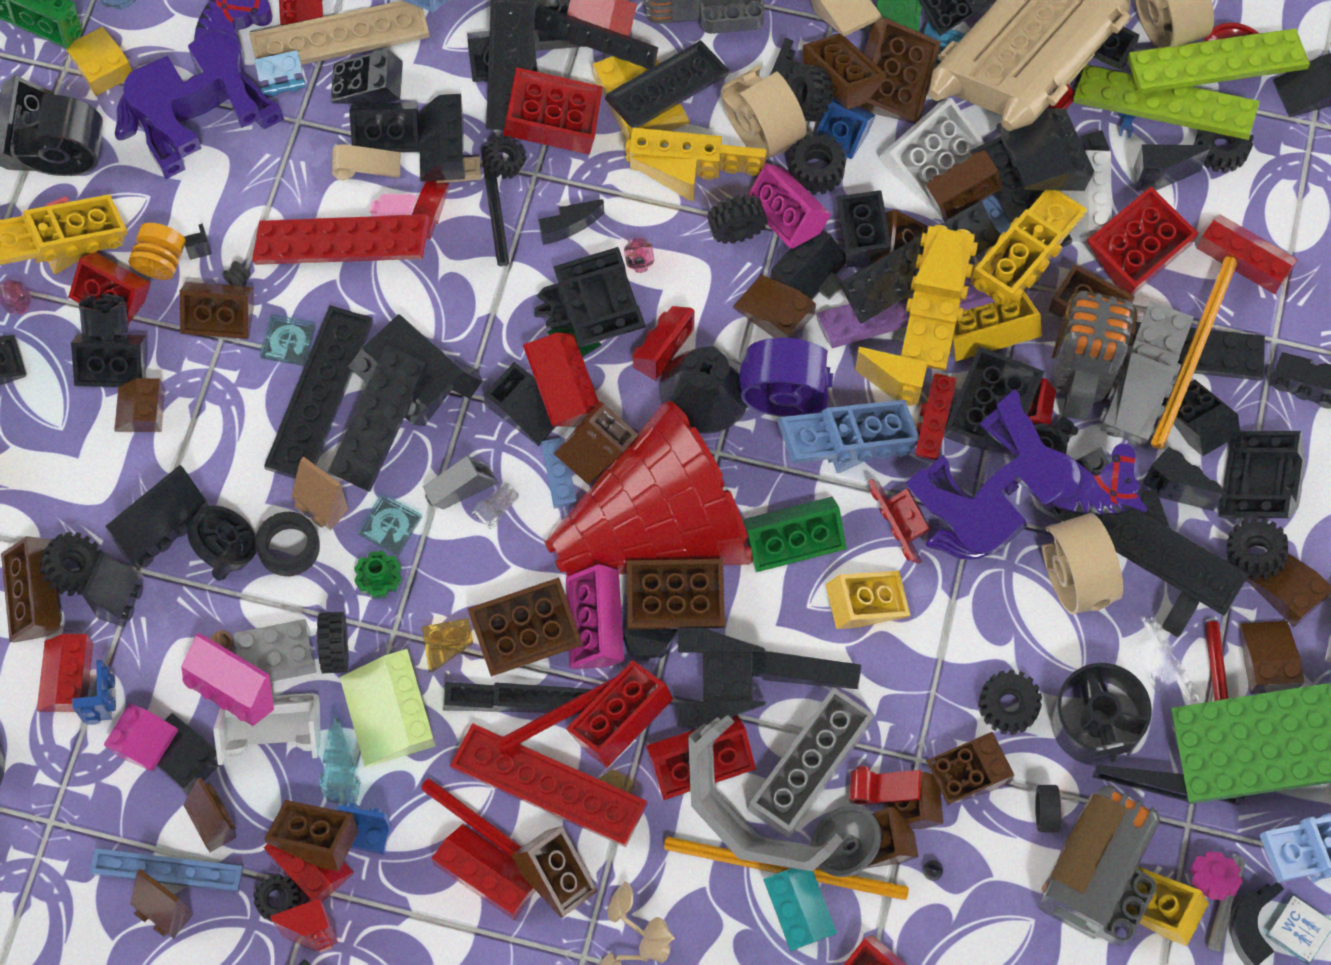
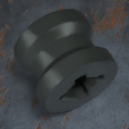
M237 261L231 263L229 270L222 272V277L226 282L234 286H241L244 280H248L251 277L247 269Z

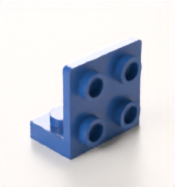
M345 803V806L338 805L337 811L353 813L359 831L351 848L385 855L392 827L387 814H384V811L378 808H369V810L359 809L360 806L353 803Z

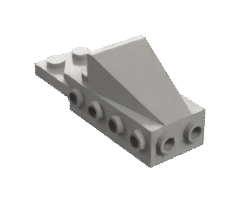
M1152 301L1149 302L1132 346L1128 345V350L1124 357L1127 359L1125 366H1121L1116 379L1119 380L1117 387L1112 386L1107 398L1111 401L1109 408L1104 407L1099 419L1103 422L1101 431H1104L1109 436L1125 439L1136 446L1141 445L1144 447L1149 439L1152 440L1157 428L1154 426L1156 418L1160 419L1165 410V406L1162 405L1164 397L1169 398L1173 388L1170 381L1173 377H1177L1181 364H1178V360L1192 324L1193 316Z

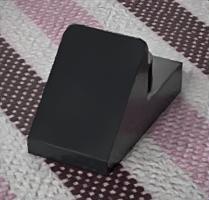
M785 38L771 71V74L778 71L784 80L789 78L788 72L790 70L793 71L794 66L801 64L793 61L796 50H793V40Z

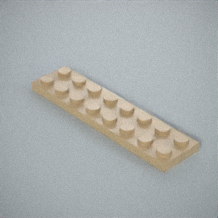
M405 1L392 2L249 33L255 59L298 50L301 65L430 38L423 8Z

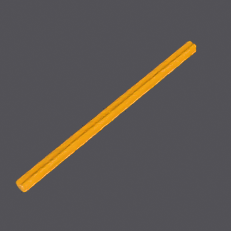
M1227 256L1224 258L1165 405V410L1151 440V445L1155 449L1161 450L1165 446L1236 268L1237 262L1234 257Z
M668 836L664 843V849L668 851L767 872L780 873L791 869L790 867L738 859L730 849ZM816 868L813 871L817 882L900 900L908 898L909 888L907 886L855 875L835 877L825 873L820 868Z

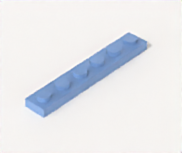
M95 848L90 873L97 876L135 880L137 872L141 869L158 883L239 893L244 868L238 865Z

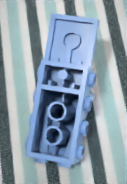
M1331 813L1325 814L1318 819H1315V817L1303 819L1299 825L1269 830L1260 834L1278 883L1310 876L1312 883L1331 877Z

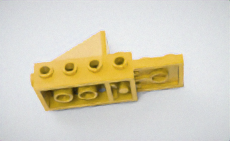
M632 128L631 140L627 139L626 162H630V170L642 172L689 201H694L697 176L705 180H713L714 178H719L720 170L729 174L743 172L750 176H758L766 160V149L722 145V136ZM644 141L646 144H638V142Z
M1045 190L1029 210L1026 209L1019 218L1016 217L1013 220L1008 231L1000 235L995 246H991L987 250L981 262L978 261L973 266L970 284L1006 308H1009L1013 302L1018 303L1024 294L1023 290L1026 287L1030 288L1041 279L1043 272L1050 263L1051 257L1056 258L1063 248L1060 244L1086 215L1088 209L1059 190Z
M110 194L24 210L22 216L0 220V265L35 259L36 263L48 262L53 274H58L78 262L79 258L99 250L116 249L122 246L127 235V229Z
M935 225L934 227L929 226L928 232L922 235L921 246L924 247L923 255L918 254L916 268H919L917 276H913L911 290H914V296L909 298L906 311L910 312L901 356L928 362L927 368L946 371L957 321H962L964 308H960L961 301L966 300L969 287L965 286L966 278H971L973 265L970 264L971 256H976L978 243L974 242L975 234H971L970 231L964 229L953 231L948 230L946 226Z

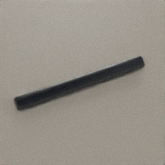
M488 146L481 147L482 162L484 151ZM483 162L497 265L500 267L509 265L498 182L497 177H495L496 172L493 171L491 174L489 172L490 167L486 168V162Z

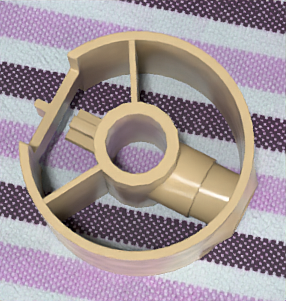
M1134 0L1140 23L1149 40L1156 48H1173L1179 45L1191 44L1208 37L1213 30L1214 10L1212 0Z
M759 64L723 85L721 98L728 119L746 147L766 149L767 160L770 157L784 153L798 140L804 138L806 135V123L802 109L784 78L778 71L764 79L761 78L760 69L762 67Z
M1088 513L1045 527L1046 531H1049L1054 536V542L1041 546L1045 567L1053 589L1068 613L1075 615L1082 612L1098 611L1122 598L1123 577L1118 556L1106 528L1095 514Z

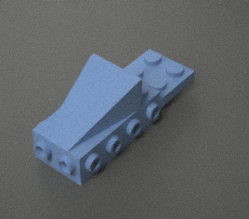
M906 400L830 407L822 410L821 413L781 417L778 420V425L792 464L828 459L829 463H833L836 473H842L875 457L885 459L892 455L906 456L912 452L911 450L918 444L919 439Z

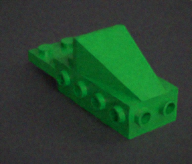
M0 0V19L66 49L81 36L82 28L75 3L72 1Z

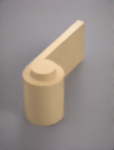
M343 144L336 145L332 150V175L341 181L353 177L355 172L399 178L401 152Z

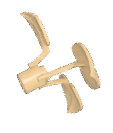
M626 881L623 882L611 897L607 915L609 920L614 923L618 922L621 918L623 922L644 937L639 946L640 955H618L615 957L613 953H609L599 965H621L620 961L643 960L647 962L648 959L663 963L670 953L669 943L675 937L669 931L666 922L660 917L653 918L646 926L645 931L626 917V913L633 904V890Z

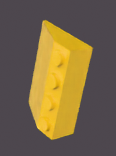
M611 56L593 64V78L598 86H603L602 95L605 99L607 93L649 69ZM656 58L655 66L659 64L657 58ZM606 101L626 141L627 139L631 140L632 128ZM680 103L639 128L671 131L690 123V120Z
M1025 291L1019 302H1013L1009 308L993 302L964 310L962 321H957L950 354L956 362L975 356L979 346L994 351L1042 337L1041 314Z

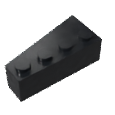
M1282 352L1268 385L1273 386L1278 391L1294 394L1301 400H1310L1322 408L1330 409L1331 364L1315 365L1312 359Z

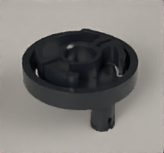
M215 505L206 506L200 509L188 524L187 536L189 543L197 556L214 568L212 576L216 580H224L230 572L243 569L256 554V535L252 527L241 515L229 508ZM219 533L224 535L228 539V541L223 539L219 535Z

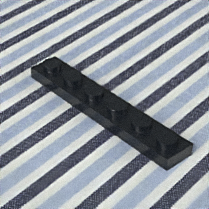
M542 5L536 7L535 29L647 69L655 66L659 49L657 46Z

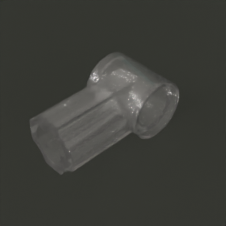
M504 481L487 499L483 498L476 504L472 514L485 526L492 529L500 522L503 513L519 498V493L512 485Z

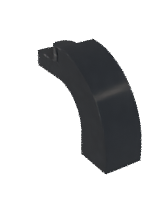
M1278 882L1272 886L1269 883L1265 884L1257 893L1251 889L1239 901L1233 912L1231 939L1234 949L1244 965H1259L1275 952L1259 931L1258 916L1261 909L1284 890Z

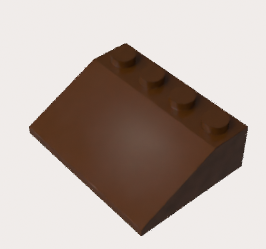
M887 18L874 22L864 54L886 74V78L868 102L859 105V107L873 114L913 124L917 123L922 115L941 41Z
M723 559L627 561L628 630L725 628Z
M559 577L467 608L491 677L583 646Z

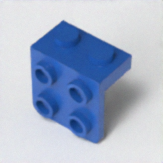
M96 660L97 696L72 699V708L82 722L88 725H96L100 721L113 720L112 711H116L115 697H112V688H115V676L110 673L109 666H106L103 660Z

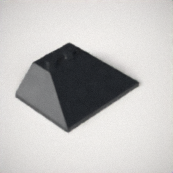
M619 247L553 266L580 347L646 327L640 307L637 306Z
M1240 431L1241 434L1230 440L1223 490L1225 492L1221 498L1218 516L1220 518L1289 519L1298 509L1305 469L1302 432Z

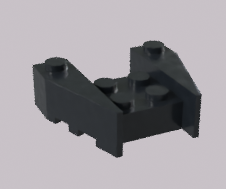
M678 628V653H703V701L678 702V726H701L704 723L708 725L717 717L722 720L727 715L733 717L767 705V701H753V653H766L765 648L705 628Z

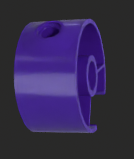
M769 338L751 344L746 349L740 367L739 382L742 401L758 412L777 417L821 413L822 410L827 408L829 387H833L834 373H830L831 367L826 366L828 350L818 344L794 338Z

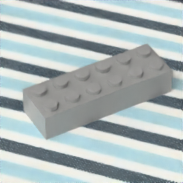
M833 687L752 798L748 811L789 839L872 724L874 714Z

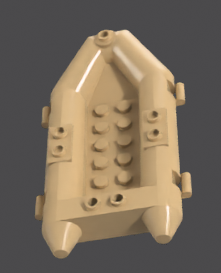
M997 0L959 43L951 41L939 54L938 58L941 62L933 70L929 96L935 101L956 96L1002 115L1001 124L1008 131L1031 125L1049 104L1054 106L1068 91L1066 85L1070 84L1093 58L1094 53L1113 32L1118 33L1131 19L1129 14L1130 0Z

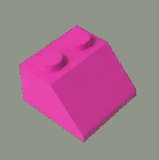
M129 703L103 745L119 758L153 772L178 732V729L148 710Z

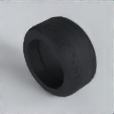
M285 511L270 516L261 524L256 534L255 547L260 561L266 569L276 575L290 577L302 574L309 567H312L319 555L320 540L313 523L308 518L299 513ZM295 529L307 536L305 548L299 555L293 558L278 559L268 551L272 538L283 530Z

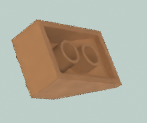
M303 457L299 463L292 492V498L295 503L294 507L303 515L308 513L312 516L313 522L319 527L323 528L325 526L332 530L349 510L341 484Z

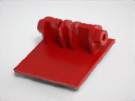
M279 0L280 26L324 17L322 0Z

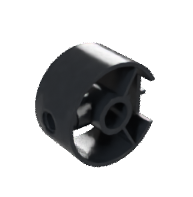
M44 94L41 109L31 113L24 111L23 116L20 114L21 106L17 105L10 151L14 159L31 170L53 176H79L87 174L96 168L103 129V118L95 108L78 99L54 94Z
M1111 663L1085 665L1074 671L1066 679L1053 703L1051 710L1053 735L1064 752L1081 763L1090 765L1092 760L1110 757L1111 762H1114L1118 754L1127 753V756H1129L1145 735L1152 716L1151 700L1143 683L1129 670ZM1104 682L1112 684L1126 693L1134 703L1138 716L1122 712L1120 700L1113 693L1107 691ZM1079 684L1085 708L1080 717L1082 728L1073 735L1064 721L1061 703L1063 694L1074 685ZM1093 710L1104 712L1108 719L1097 717ZM1113 728L1138 735L1132 744L1097 751L1096 748L1079 740L1085 734H1088L1094 738H1100L1102 745L1114 743L1116 738Z

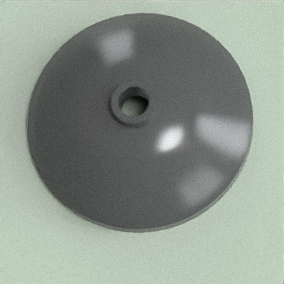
M844 806L833 810L819 822L812 836L811 846L816 847L824 845L836 833L842 838L843 842L818 866L825 873L835 877L851 876L865 869L877 855L881 844V828L878 821L868 810L858 806Z

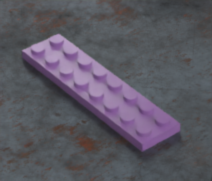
M966 278L965 286H969L966 300L961 301L960 308L968 310L995 302L984 292L975 289L970 284L971 278ZM914 293L861 324L850 304L817 313V321L832 349L906 328L910 317V312L906 311L909 298H913Z

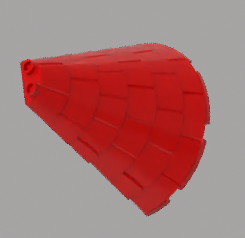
M671 401L660 404L647 423L637 432L639 435L612 462L608 469H605L569 515L565 516L548 536L547 540L544 541L550 554L554 552L557 558L555 564L559 572H565L567 577L598 564L617 569L619 574H627V561L723 559V565H749L752 563L751 548L749 546L744 547L748 535L731 491L728 489L723 491L725 486L722 479L723 474L695 427L690 428L686 414Z

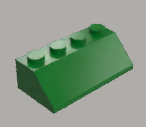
M833 496L742 519L748 535L746 543L751 548L752 563L756 573L847 549L840 507Z

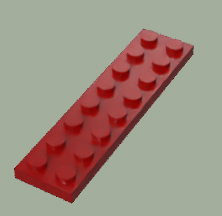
M427 214L262 220L259 221L252 262L255 265L423 259L430 218Z
M474 723L471 724L450 764L451 769L623 847H627L648 804L646 800L521 744L501 752L497 747L496 741L503 736Z

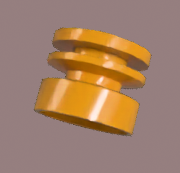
M142 224L136 238L137 244L133 246L128 260L129 265L137 272L151 278L160 280L172 279L179 263L178 258L181 257L186 243L184 236L178 231L162 224Z

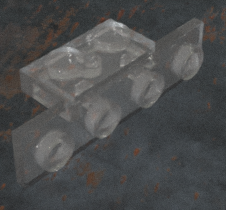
M1146 615L1140 617L1152 639L1135 648L1132 652L1154 691L1159 693L1177 682L1189 702L1198 701L1199 699L1196 695L1198 690L1191 680H1187L1184 674L1186 669L1179 659L1176 660L1172 654V651H1174L1173 646L1160 633L1162 628L1157 619Z

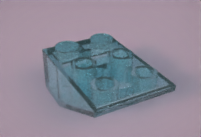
M334 718V724L330 725L328 729L330 745L329 749L324 751L323 763L326 764L325 772L320 774L319 787L322 788V794H324L328 802L340 804L353 803L357 805L361 780L339 718Z

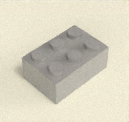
M306 619L233 633L237 656L269 674L270 682L317 673L310 630Z

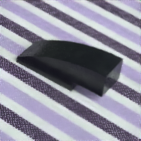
M599 199L559 207L560 215L539 219V229L543 245L571 237L593 224L605 214L604 200Z

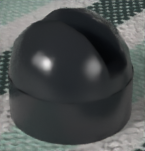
M937 860L926 862L923 867L925 878L930 881L939 880L943 874L942 864ZM928 865L940 869V872L928 868Z

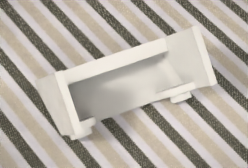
M314 693L272 696L274 710L254 726L245 721H240L234 714L220 708L214 725L218 765H223L227 754L233 757L241 755L248 745L296 742L298 748H302L303 751H312V758H318L321 744L319 696Z

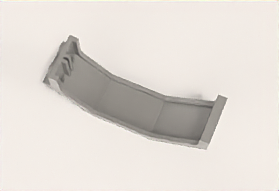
M729 715L725 716L722 720L717 717L708 725L704 723L689 735L691 807L738 859L814 871L843 842L837 833L819 847L758 835L715 787L713 743L734 721Z

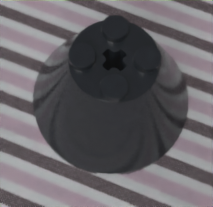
M715 346L695 348L681 353L667 365L661 376L659 384L661 404L667 401L675 403L686 414L690 428L695 427L699 433H716L731 427L742 418L748 407L741 399L739 382L741 363L734 356L719 350Z

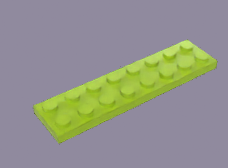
M1296 28L1184 44L1173 48L1163 47L1129 52L1127 56L1139 94L1305 70L1310 65Z
M1085 65L1073 103L1249 140L1260 101L1190 86L1139 94L1132 74Z

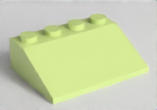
M408 649L382 656L340 677L365 768L436 747Z

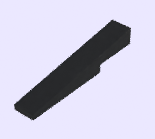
M771 651L753 653V676L762 677L765 681L859 689L861 664Z
M445 682L443 711L548 713L591 689L495 682L494 685Z
M1097 765L1093 771V778L1189 802L1183 774ZM1245 796L1221 799L1219 801L1239 806L1244 801Z

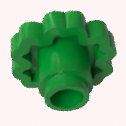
M371 551L368 554V558H360L354 567L355 574L357 575L354 579L355 585L362 594L369 593L372 599L386 598L388 592H396L402 583L400 563L395 556L387 557L384 551Z

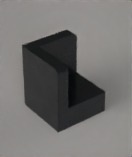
M203 223L198 224L199 233L184 236L186 240L185 248L190 260L212 254Z
M455 359L454 362L465 373L452 390L467 398H471L483 382L477 369Z

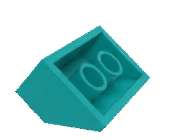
M791 868L763 879L790 952L837 934L813 871Z

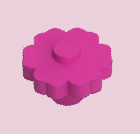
M1208 851L1205 857L1197 856L1190 869V873L1193 875L1192 885L1196 889L1201 890L1204 896L1212 900L1218 899L1223 901L1228 895L1235 896L1243 880L1239 876L1241 872L1240 867L1236 865L1233 859H1225L1221 852L1214 853Z

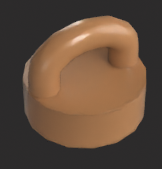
M221 630L211 635L210 639L232 651L234 642L230 633Z

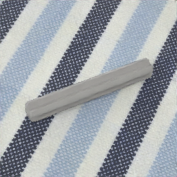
M1233 856L1231 859L1240 867L1241 872L1239 876L1242 877L1246 861L1241 857ZM1228 895L1225 900L1219 901L1207 948L1211 951L1220 952L1222 950L1236 895Z

